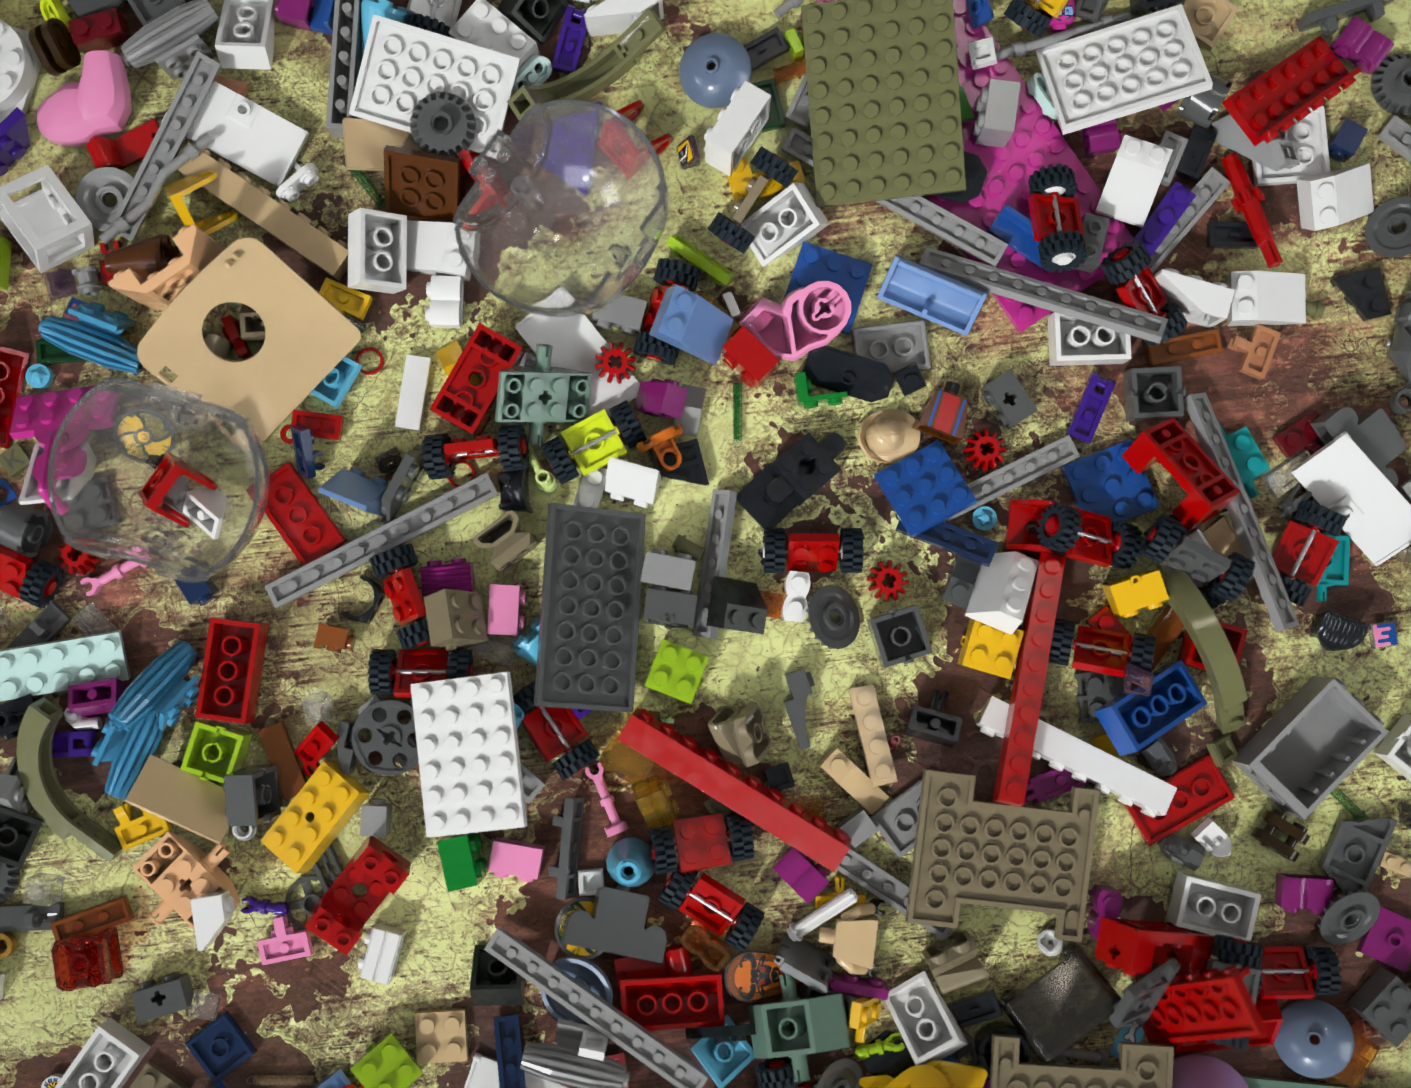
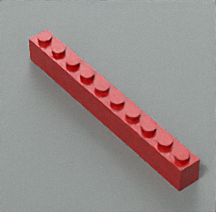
M1043 552L1035 558L1039 562L1022 629L1024 634L1017 657L993 795V802L1016 807L1023 806L1025 802L1066 557Z
M635 709L618 737L619 741L833 872L836 871L850 849L852 839L849 838V835L844 830L831 827L821 816H813L808 813L800 803L790 802L777 789H769L762 784L759 778L753 775L748 776L741 772L736 764L732 762L726 763L719 758L715 751L702 748L697 745L695 739L679 734L672 725L666 722L661 723L654 718L651 712L645 709Z

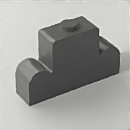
M1350 407L1329 409L1310 423L1324 446L1346 431L1387 479L1397 487L1398 476L1393 469L1387 468L1386 465L1403 452L1407 445L1398 433L1394 422L1389 419L1382 408L1364 410L1358 416Z
M617 885V889L608 887L597 889L592 915L586 911H573L568 914L564 922L560 943L663 963L667 936L665 931L659 926L644 927L649 897L631 893V887Z

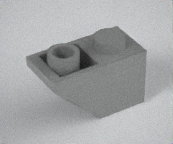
M622 295L594 311L592 318L597 323L596 326L610 330L611 327L621 329L620 332L623 334L634 336L635 333L642 332L643 320L648 310V301Z

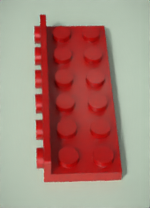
M1320 35L1232 94L1222 104L1254 146H1257L1262 141L1268 144L1280 135L1278 130L1284 133L1296 124L1294 119L1299 122L1311 113L1310 108L1312 111H1315L1326 103L1325 97L1329 101L1341 92L1340 87L1345 90L1357 80L1354 76L1362 70L1358 67L1349 73Z
M1231 965L1219 971L1218 967H1215L1203 973L1195 970L1185 976L1182 973H1176L1148 1020L1142 1026L1149 1043L1165 1044L1260 1036L1265 1033L1267 1029L1242 979L1251 973L1250 968H1238L1237 965Z

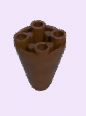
M161 234L112 250L111 253L105 254L104 262L108 273L116 274L121 270L130 268L147 279L150 274L165 269L172 259L180 257L178 247L172 246L170 236Z

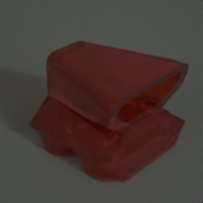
M115 927L108 928L94 935L57 940L53 944L51 952L56 987L62 992L111 984L112 979H118L123 976L118 930Z

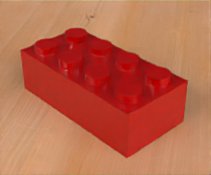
M210 617L195 718L239 724L254 722L269 624Z

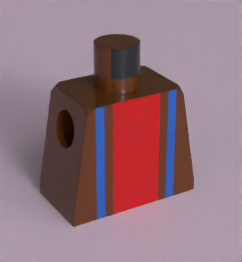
M947 381L944 391L940 389L933 391L925 401L912 428L953 445L963 440L968 401L957 397L960 385Z

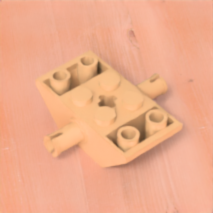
M168 831L139 860L132 869L163 899L148 914L150 920L154 917L156 918L153 921L154 924L161 925L175 911L194 929L190 900L201 894L229 890L230 897L232 896L234 899L235 907L241 902L232 880L218 867V864L232 852L229 846L226 849L224 848L227 845L223 841L220 844L217 843L206 855L196 844Z

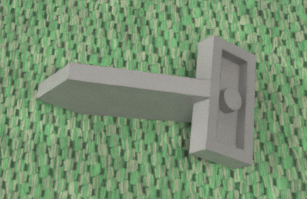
M1230 114L1211 123L1215 134H1217L1218 144L1263 166L1279 171L1284 168L1292 169L1300 165L1293 143L1284 140L1280 136H1277L1268 144L1262 141L1257 146H1254Z

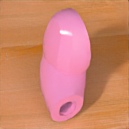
M103 50L85 53L80 82L64 84L57 91L47 96L40 104L36 119L40 133L53 144L63 147H79L87 145L94 136H106L122 131L132 115V97L124 61L121 56Z
M817 281L788 293L780 304L763 296L760 297L741 317L738 324L741 327L744 325L778 359L796 361L810 350L827 345L841 332L851 314V301L847 292L840 285L830 281Z

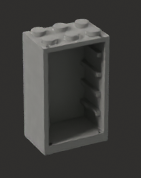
M1312 676L1238 752L1239 756L1232 760L1284 813L1303 820L1389 733L1383 727L1384 722L1375 714H1370L1364 708L1366 705L1361 699L1351 696L1346 691L1347 686L1338 678Z

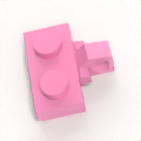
M287 914L277 915L273 918L275 929L271 931V936L260 938L257 941L262 965L311 956L314 953L309 930L295 931V927L290 926Z

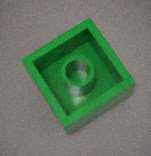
M480 833L446 835L437 841L447 891L451 892L479 885L484 879L485 873L488 872L486 859L481 858L479 849L482 848Z

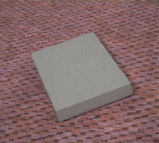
M925 319L851 329L854 354L886 363L892 373L914 362L919 370L931 368Z
M923 777L873 815L869 816L899 858L914 848Z

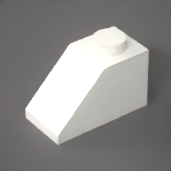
M208 487L187 491L183 513L215 540L219 538L228 498L217 489L214 491Z
M229 890L201 894L190 900L198 951H203L212 945L233 916L235 902L233 897H230Z

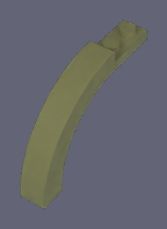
M648 8L619 38L592 61L555 81L534 86L523 85L507 103L520 122L538 121L566 112L599 94L637 64L635 59L666 28L655 11Z
M1178 571L1162 579L1169 597L1166 601L1181 620L1201 657L1212 688L1218 730L1225 735L1229 732L1237 731L1246 725L1243 702L1247 700V694L1242 674L1230 643L1209 604L1185 571Z
M43 697L29 705L23 716L17 737V766L24 791L36 813L60 838L64 840L69 835H72L77 841L96 852L99 857L111 862L123 851L119 839L80 811L65 794L58 781L52 759V742L56 726L64 711Z

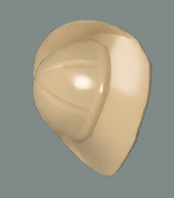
M885 409L874 412L863 419L859 426L857 441L861 450L869 459L877 463L894 464L915 453L920 442V431L912 428L915 419L909 413L901 410Z

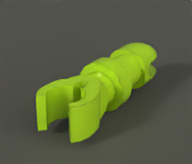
M893 1033L883 1041L876 1039L875 1043L858 1045L855 1053L858 1058L865 1059L869 1058L872 1054H885L884 1051L887 1050L899 1052L904 1050L905 1046L902 1042L898 1045L894 1044L896 1040H902V1036L900 1033Z

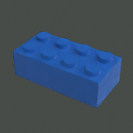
M1182 660L1164 665L1151 673L1148 689L1135 684L1094 711L1120 756L1138 752L1208 704Z

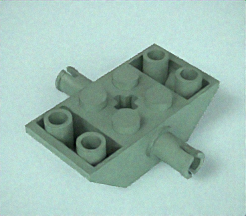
M548 344L536 345L535 366H511L499 371L495 421L530 422L527 443L531 445L543 444L544 424L547 422H580L588 418L592 373L550 367L553 346Z
M787 974L779 975L783 999H780L779 1002L747 1006L749 1023L755 1024L756 1034L751 1035L754 1058L788 1056L792 1060L794 1082L810 1080L807 1055L851 1047L843 995L841 993L801 999L797 995L795 978Z

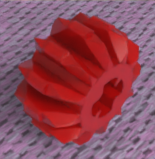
M610 342L611 350L608 351L606 347L602 346L600 349L605 355H595V359L602 361V363L595 364V369L604 368L600 372L599 377L603 378L609 374L607 378L608 383L611 384L613 376H615L617 383L621 384V375L627 380L631 378L626 370L635 372L636 367L628 363L635 362L636 357H627L631 354L632 349L627 348L623 352L624 343L620 342L618 349H615L614 343ZM614 358L617 360L620 358L622 360L620 365L622 366L620 368L616 366L611 368L609 366L611 365L610 359Z
M983 429L981 434L978 431L973 432V438L968 437L966 439V443L971 447L963 448V452L971 453L965 460L968 462L974 459L975 461L972 465L974 469L980 463L982 471L988 469V464L992 469L996 468V461L1002 462L1004 460L1003 456L999 454L1006 452L1005 447H999V444L1003 443L1004 439L996 440V431H993L989 436L988 429ZM987 445L989 447L987 451L990 450V453L983 455L981 453L983 449H980V447Z
M77 533L72 534V539L68 537L63 539L65 546L60 545L57 547L62 551V555H58L56 558L64 560L60 567L68 569L70 574L76 575L79 573V575H86L88 570H96L94 563L102 562L100 558H97V554L103 552L102 549H96L99 542L91 540V536L88 534L82 536Z
M887 560L886 568L882 561L877 562L880 571L872 567L870 572L875 577L866 578V581L874 582V585L869 586L868 590H878L874 595L876 599L883 593L884 602L889 601V595H891L894 601L898 600L896 591L900 594H905V589L900 586L909 585L908 580H902L901 578L908 574L907 571L898 572L902 566L900 563H897L892 569V560ZM885 574H888L887 577L892 576L893 581L890 582V588H888V585L882 584V581L885 580Z

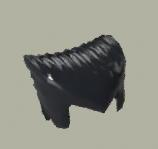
M530 467L523 470L500 471L497 473L496 478L500 486L501 496L499 509L533 513L528 488Z
M1330 610L1319 614L1311 628V634L1318 638L1321 646L1326 651L1347 650L1356 647L1364 640L1368 633V625L1366 623L1356 621Z

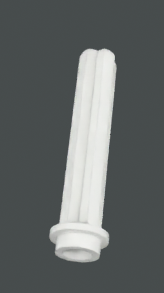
M851 888L847 889L796 923L791 922L787 928L788 936L794 942L797 940L802 941L804 935L856 903L858 898L856 893Z

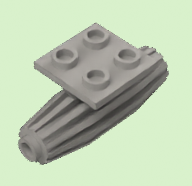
M193 0L179 5L139 29L120 46L122 52L119 55L128 67L132 65L136 69L156 61L173 80L184 78L197 51L209 58L216 56L200 36L220 19L219 15L209 0Z
M558 1019L554 1044L527 1042L520 1069L548 1081L577 1088H627L630 1072L625 1071L626 1065L604 1056V1060L601 1061L578 1056L584 1030L601 1032L591 1025L580 1024L572 1019Z

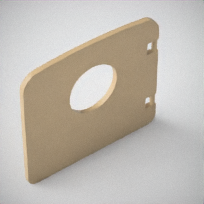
M243 237L235 240L214 258L169 304L140 341L137 356L139 362L146 370L159 378L168 388L213 425L221 429L236 444L246 451H253L266 440L360 341L361 333L349 319L263 242L253 237ZM226 302H238L251 307L258 313L265 326V341L255 355L245 360L232 361L221 358L208 347L203 336V322L208 312L215 306ZM165 366L177 375L173 381L160 372ZM228 418L239 426L235 432L223 424Z

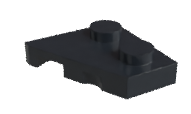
M1380 267L1330 279L1332 286H1337L1342 291L1346 302L1355 308L1356 313L1363 321L1392 314Z
M697 439L676 444L681 453L682 461L672 471L663 470L659 466L652 450L650 451L653 467L655 470H659L661 477L703 486L709 485ZM669 452L665 453L663 461L668 466H674L676 456Z
M755 1024L685 1028L686 1039L714 1038V1043L729 1042L730 1036L731 1041H745L746 1035L756 1034Z

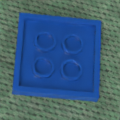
M803 241L785 297L797 288L805 287L817 281H830L840 285L847 292L851 301L850 317L847 324L841 330V333L849 335L873 264Z
M1132 439L1061 466L1077 508L1110 517L1111 524H1113L1114 521L1123 522L1159 507L1145 471L1137 474L1122 457L1125 451L1132 445Z
M939 440L874 474L876 482L910 538L976 504L977 501Z

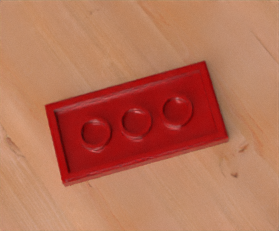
M288 461L249 489L302 566L336 550L347 542V539L291 462Z
M1207 753L1180 768L1172 775L1161 779L1177 787L1165 816L1156 815L1155 818H1152L1142 813V808L1135 804L1132 806L1124 804L1146 845L1151 846L1229 802L1235 796L1221 771L1215 766L1211 755Z

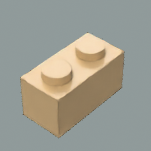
M1384 851L1378 866L1410 877L1411 861Z

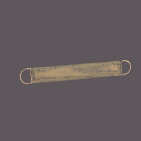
M255 1075L257 1085H260V1083L262 1085L264 1083L269 1085V1082L271 1085H274V1083L276 1085H279V1083L283 1085V1082L285 1085H288V1082L290 1085H293V1082L295 1085H298L297 1083L302 1085V1081L304 1083L303 1086L317 1085L314 1084V1075Z

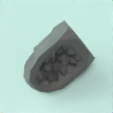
M1158 737L1138 751L1141 758L1155 773L1161 776H1168L1177 771L1175 755L1161 737Z
M1170 834L1159 841L1161 852L1167 858L1193 871L1200 867L1205 856V848L1176 834Z

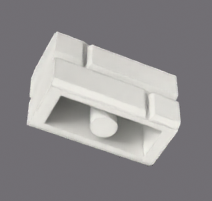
M377 923L373 929L368 930L364 944L368 945L366 954L362 953L358 963V968L362 969L360 973L361 978L385 985L391 983L406 933L404 929Z

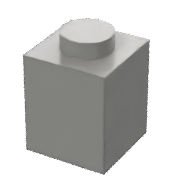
M372 798L370 802L362 805L360 836L386 837L390 834L392 803H385V799Z
M862 807L837 824L852 839L851 844L854 848L878 831V828Z

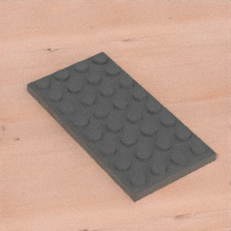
M559 503L548 504L534 706L633 712L642 583L640 580L643 567L646 514Z

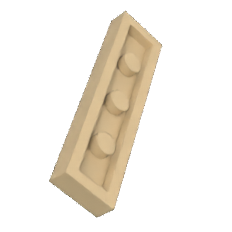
M870 684L849 689L848 692L872 788L897 783L898 780L874 685Z

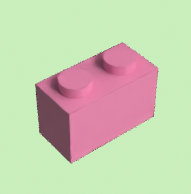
M490 584L487 634L517 636L520 635V630L524 631L525 616H521L522 606L526 605L527 593L523 591V586Z
M496 837L492 845L488 871L494 872V876L508 878L509 875L519 876L518 880L533 882V879L537 880L540 876L545 846Z

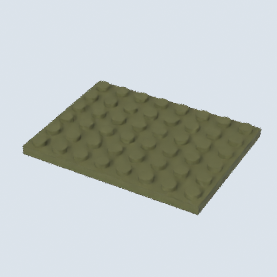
M837 0L801 6L817 207L966 191L953 0Z

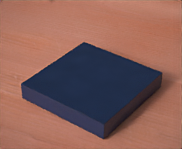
M228 1010L185 1043L214 1084L257 1051Z

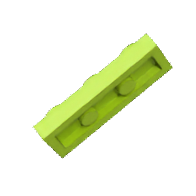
M677 233L670 235L665 243L671 247L670 252L677 257H685L691 261V266L697 267L701 272L703 270L711 275L710 279L720 286L730 284L736 276L732 271Z

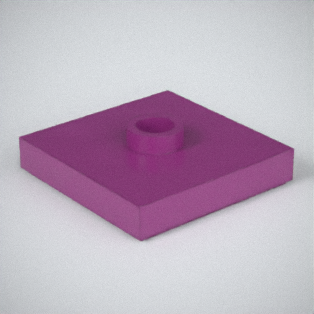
M1380 906L1377 921L1362 936L1357 951L1407 973L1411 963V920Z

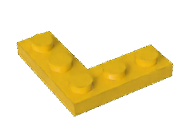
M746 154L730 177L726 175L735 203L739 198L745 199L749 192L745 188L753 176L758 179L759 175L763 177L766 175L763 171L752 174ZM799 160L788 163L798 170L790 185L792 183H804L806 185ZM771 178L772 181L767 182L756 201L777 195L785 190L786 187Z

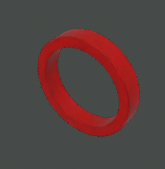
M364 348L358 352L355 362L360 364L361 355L367 351L376 352L380 357L379 367L372 372L360 370L363 374L375 375L383 368V355L375 348Z
M464 460L454 462L455 466L457 464L468 465L472 470L471 480L475 479V469L469 462ZM448 478L449 482H450L453 486H455V487L461 486V485H458V484L454 483L453 480H452V478Z

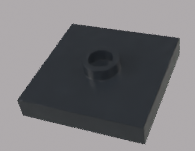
M771 464L737 494L736 501L763 529L774 528L797 506L791 497L777 506L771 505L766 501L764 497L765 487L775 479L767 470Z

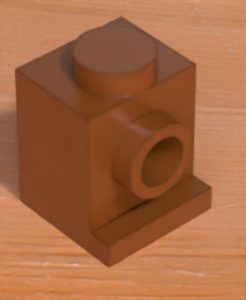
M319 623L313 648L321 649L327 645L326 650L341 653L342 649L352 650L356 641V636L353 635L354 629L328 623Z

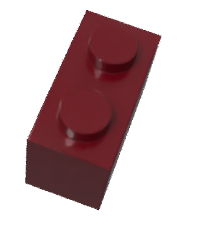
M116 8L68 21L74 45L84 54L90 51H105L121 46L131 37L127 19Z

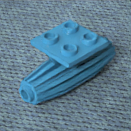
M90 302V304H80L68 309L67 313L77 316L79 321L49 315V317L43 318L39 324L38 330L41 332V337L69 354L103 367L123 372L140 374L144 369L137 356L138 346L120 337L127 328L136 326L137 321L129 319V315L120 311L111 312L105 310V306L100 303Z
M180 640L155 658L125 689L108 714L111 719L109 724L119 732L122 730L129 731L155 712L161 731L167 726H174L181 717L179 713L185 707L189 709L198 699L196 695L199 691V677L195 675L190 681L184 680L198 659V652L190 644Z
M155 712L129 731H117L109 724L111 719H107L102 733L106 735L104 738L100 737L99 741H97L91 756L95 757L92 763L95 766H98L100 762L112 761L104 789L109 795L126 799L150 754L155 756L165 729L163 731L159 729V720Z

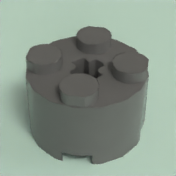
M1209 72V75L1213 82L1212 89L1185 97L1177 111L1178 114H1181L1180 117L1205 129L1211 124L1213 116L1221 107L1230 90L1229 88L1233 84Z
M18 501L11 503L9 506L2 505L0 508V545L29 558L37 556L36 550L39 549L41 544L46 546L52 534L53 522L48 521L50 513L27 504L20 505Z

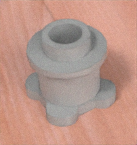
M86 266L72 270V275H77L79 286L77 291L83 293L84 296L98 295L99 291L103 289V285L100 284L98 277L101 275V272L96 266Z

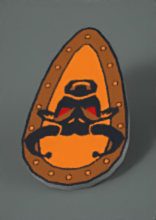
M747 950L739 952L731 958L724 974L725 987L730 995L739 1001L753 1002L782 994L779 975H784L785 973L773 961L776 953ZM795 978L796 987L803 983Z

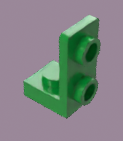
M805 372L795 373L794 375L797 406L803 405L804 409L816 408L818 403L828 402V406L840 405L848 397V392L808 396V393H812L810 378H806Z

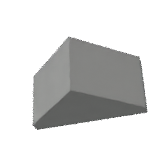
M682 384V388L687 389L688 392L681 418H675L674 427L680 424L684 435L697 437L706 388Z

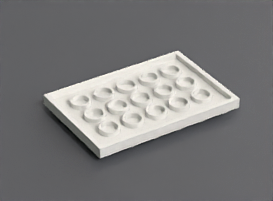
M1182 4L1036 50V58L1063 135L1211 90L1213 86Z
M373 14L349 115L411 133L410 118L419 100H422L427 94L449 92L462 98L470 106L475 116L476 133L468 150L496 158L509 108L507 101L512 97L521 59ZM445 118L439 119L436 123V128L439 131H443L448 127V120Z
M510 672L410 684L427 837L528 826Z

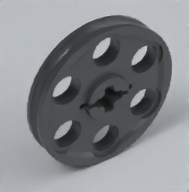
M383 700L370 705L358 716L352 730V746L356 757L368 770L376 774L392 776L404 773L419 763L417 747L412 746L409 742V736L415 732L413 706L401 700ZM378 707L385 709L387 713L386 719L382 722L374 718V711ZM401 710H408L411 713L412 719L408 724L400 722L398 716ZM368 728L372 732V738L369 742H363L360 739L359 732L361 729ZM393 731L396 742L387 743V736L384 732L391 733ZM372 751H378L382 754V762L379 765H374L370 762L369 756ZM403 753L406 755L408 760L406 766L398 767L395 764L394 758L396 754Z

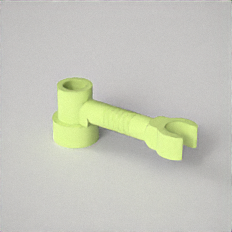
M529 444V463L536 473V485L542 492L550 493L557 487V479L551 472L543 468L531 444Z

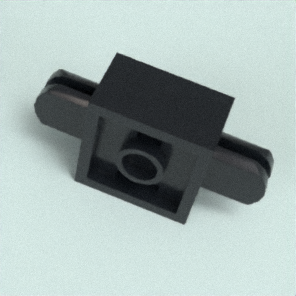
M808 432L768 467L767 470L775 479L765 487L764 497L766 501L771 505L777 506L791 497L798 506L802 505L842 470L834 459L845 448L843 437L838 433L832 432L817 442Z

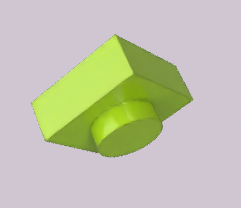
M794 28L785 31L784 38L790 47L789 53L793 62L803 59L804 39L802 35H797Z

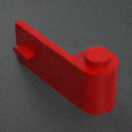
M152 119L114 140L102 135L92 137L86 148L95 169L113 167L123 170L144 159L160 127L158 121Z
M686 943L666 946L663 963L627 956L613 959L619 990L620 980L693 975L688 944Z

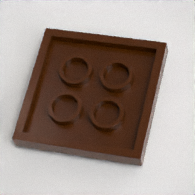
M386 145L384 148L385 212L406 215L407 220L460 224V158Z

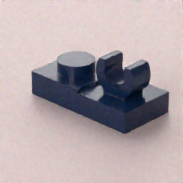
M301 424L290 426L298 473L308 479L316 477L315 470L325 468L323 463L315 464V459L323 456V452L313 450L314 436L309 428Z

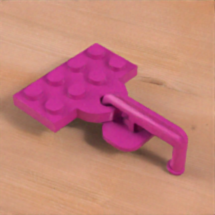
M114 382L17 397L9 434L14 440L35 437L44 449V453L37 457L34 462L33 476L38 480V493L56 516L64 514L67 507L52 492L54 480L75 477L83 471L85 466L86 454L76 444L85 437L88 429L113 425L118 388Z

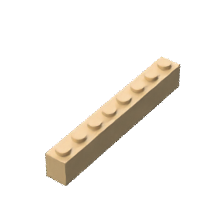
M204 148L199 152L200 156L193 161L189 160L177 170L185 177L207 170H216L218 177L201 188L338 281L341 280L348 270L347 243L340 239L338 242H335L330 238L332 234L321 226L316 229L310 225L311 219L301 212L298 215L291 212L292 207L282 199H278L277 202L270 197L272 195L271 192L261 185L257 188L251 185L252 180L239 171L238 174L230 170L232 166L223 159L214 160L210 157L212 153L208 149Z

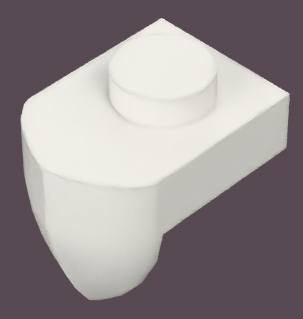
M1209 817L1191 833L1211 855L1216 857L1230 856L1232 843L1229 836Z

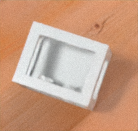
M48 165L0 186V219L40 273L95 247L92 223ZM41 181V190L16 202L10 199V195Z

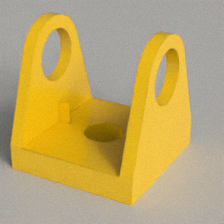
M207 170L164 185L184 227L195 224L208 235L235 221L238 218L236 211H226L194 222L182 197L218 177L216 170Z

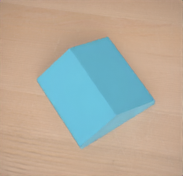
M344 357L310 393L338 409L363 366Z
M728 1015L724 1016L725 1026L735 1025ZM731 1036L729 1037V1042L714 1043V1038H697L690 1047L718 1088H724L754 1059V1052L746 1040L731 1041Z

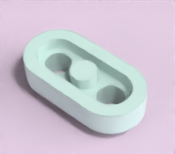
M539 54L531 56L518 70L514 90L517 92L520 89L518 88L520 81L523 82L522 86L543 84L552 72L550 60ZM539 63V68L535 71V65Z
M1035 73L1027 80L1028 93L1037 100L1044 115L1057 119L1043 75Z

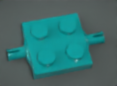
M1218 421L1243 486L1250 499L1260 495L1253 481L1262 473L1270 470V467L1246 426L1235 432L1225 434Z
M1320 531V533L1339 541L1317 584L1316 601L1327 602V587L1349 585L1350 536L1339 535L1337 537ZM1296 578V580H1295V581H1297V582H1299V583H1306V582H1304V581H1302V580H1299V579H1297V578Z

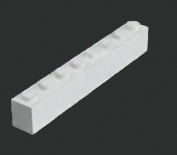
M994 696L989 697L976 722V725L981 727L980 731L990 737L997 735L1004 738L1009 704ZM1038 719L1032 758L1036 760L1043 758L1049 761L1048 765L1061 772L1063 769H1066L1073 773L1071 777L1082 783L1089 781L1095 784L1094 788L1100 790V792L1107 795L1111 792L1119 796L1117 800L1128 806L1135 804L1141 807V812L1147 816L1155 818L1156 815H1166L1177 787Z

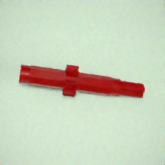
M1231 153L1225 156L1221 162L1236 196L1235 199L1231 200L1233 208L1238 213H1243L1251 234L1262 251L1268 268L1277 267L1283 260L1275 244L1272 228L1260 203L1266 198L1262 189H1259L1258 186L1253 187L1239 153Z

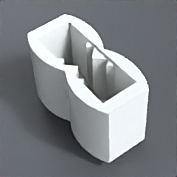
M431 275V282H427L426 294L427 297H430V306H426L425 309L426 321H429L433 328H462L463 278L461 276Z
M789 571L784 581L786 597L781 606L783 620L803 622L807 615L805 610L808 608L805 597L810 589L809 573Z

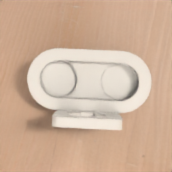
M295 161L292 168H295L297 172L276 190L277 197L291 203L300 196L302 189L306 186H313L319 180L318 168L314 163H308L300 167Z

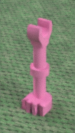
M143 544L135 546L131 549L133 558L122 564L117 563L111 566V570L97 577L83 578L80 581L81 585L92 584V589L86 595H97L104 584L115 578L120 579L126 576V572L139 565L145 568L153 564V558L147 546L144 547Z
M599 762L597 763L599 767L597 774H593L589 767L585 768V773L589 778L593 779L601 797L599 802L601 807H605L611 825L605 827L604 830L607 837H611L629 829L626 821H620L613 803L615 801L614 796H610L604 781V765Z

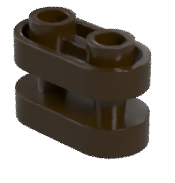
M50 18L43 22L42 25H38L29 31L30 43L43 68L50 75L59 76L81 63L80 53L74 45L67 27L61 20Z
M1277 809L1265 810L1261 819L1267 824L1263 830L1255 826L1251 836L1295 863L1300 853L1294 850L1297 842L1306 845L1310 838L1306 834L1308 829L1297 822L1289 823L1285 820L1287 816ZM1276 829L1288 836L1284 843L1272 836Z

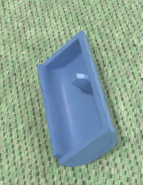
M896 254L880 288L877 299L967 336L988 292L979 290Z

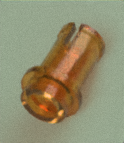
M795 59L793 60L794 63L773 68L777 84L796 77L801 79V76L805 75L802 61H796Z

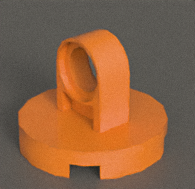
M678 424L675 427L672 426L649 437V440L646 442L641 441L636 447L640 454L652 450L659 466L665 471H672L682 461L681 453L674 439L684 434L681 425ZM669 452L676 456L674 466H668L664 463L663 456L665 453Z

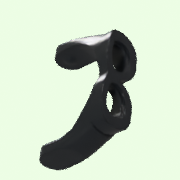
M361 574L360 578L368 582L373 588L374 601L372 607L361 616H353L343 610L340 614L353 621L370 624L377 612V607L380 606L386 594L374 580Z

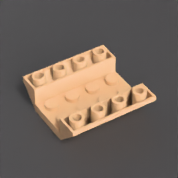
M195 224L181 228L178 231V235L172 238L183 253L182 257L172 259L165 269L150 274L147 279L130 268L121 270L114 275V279L109 281L108 284L111 288L149 309L164 311L178 294L226 248Z

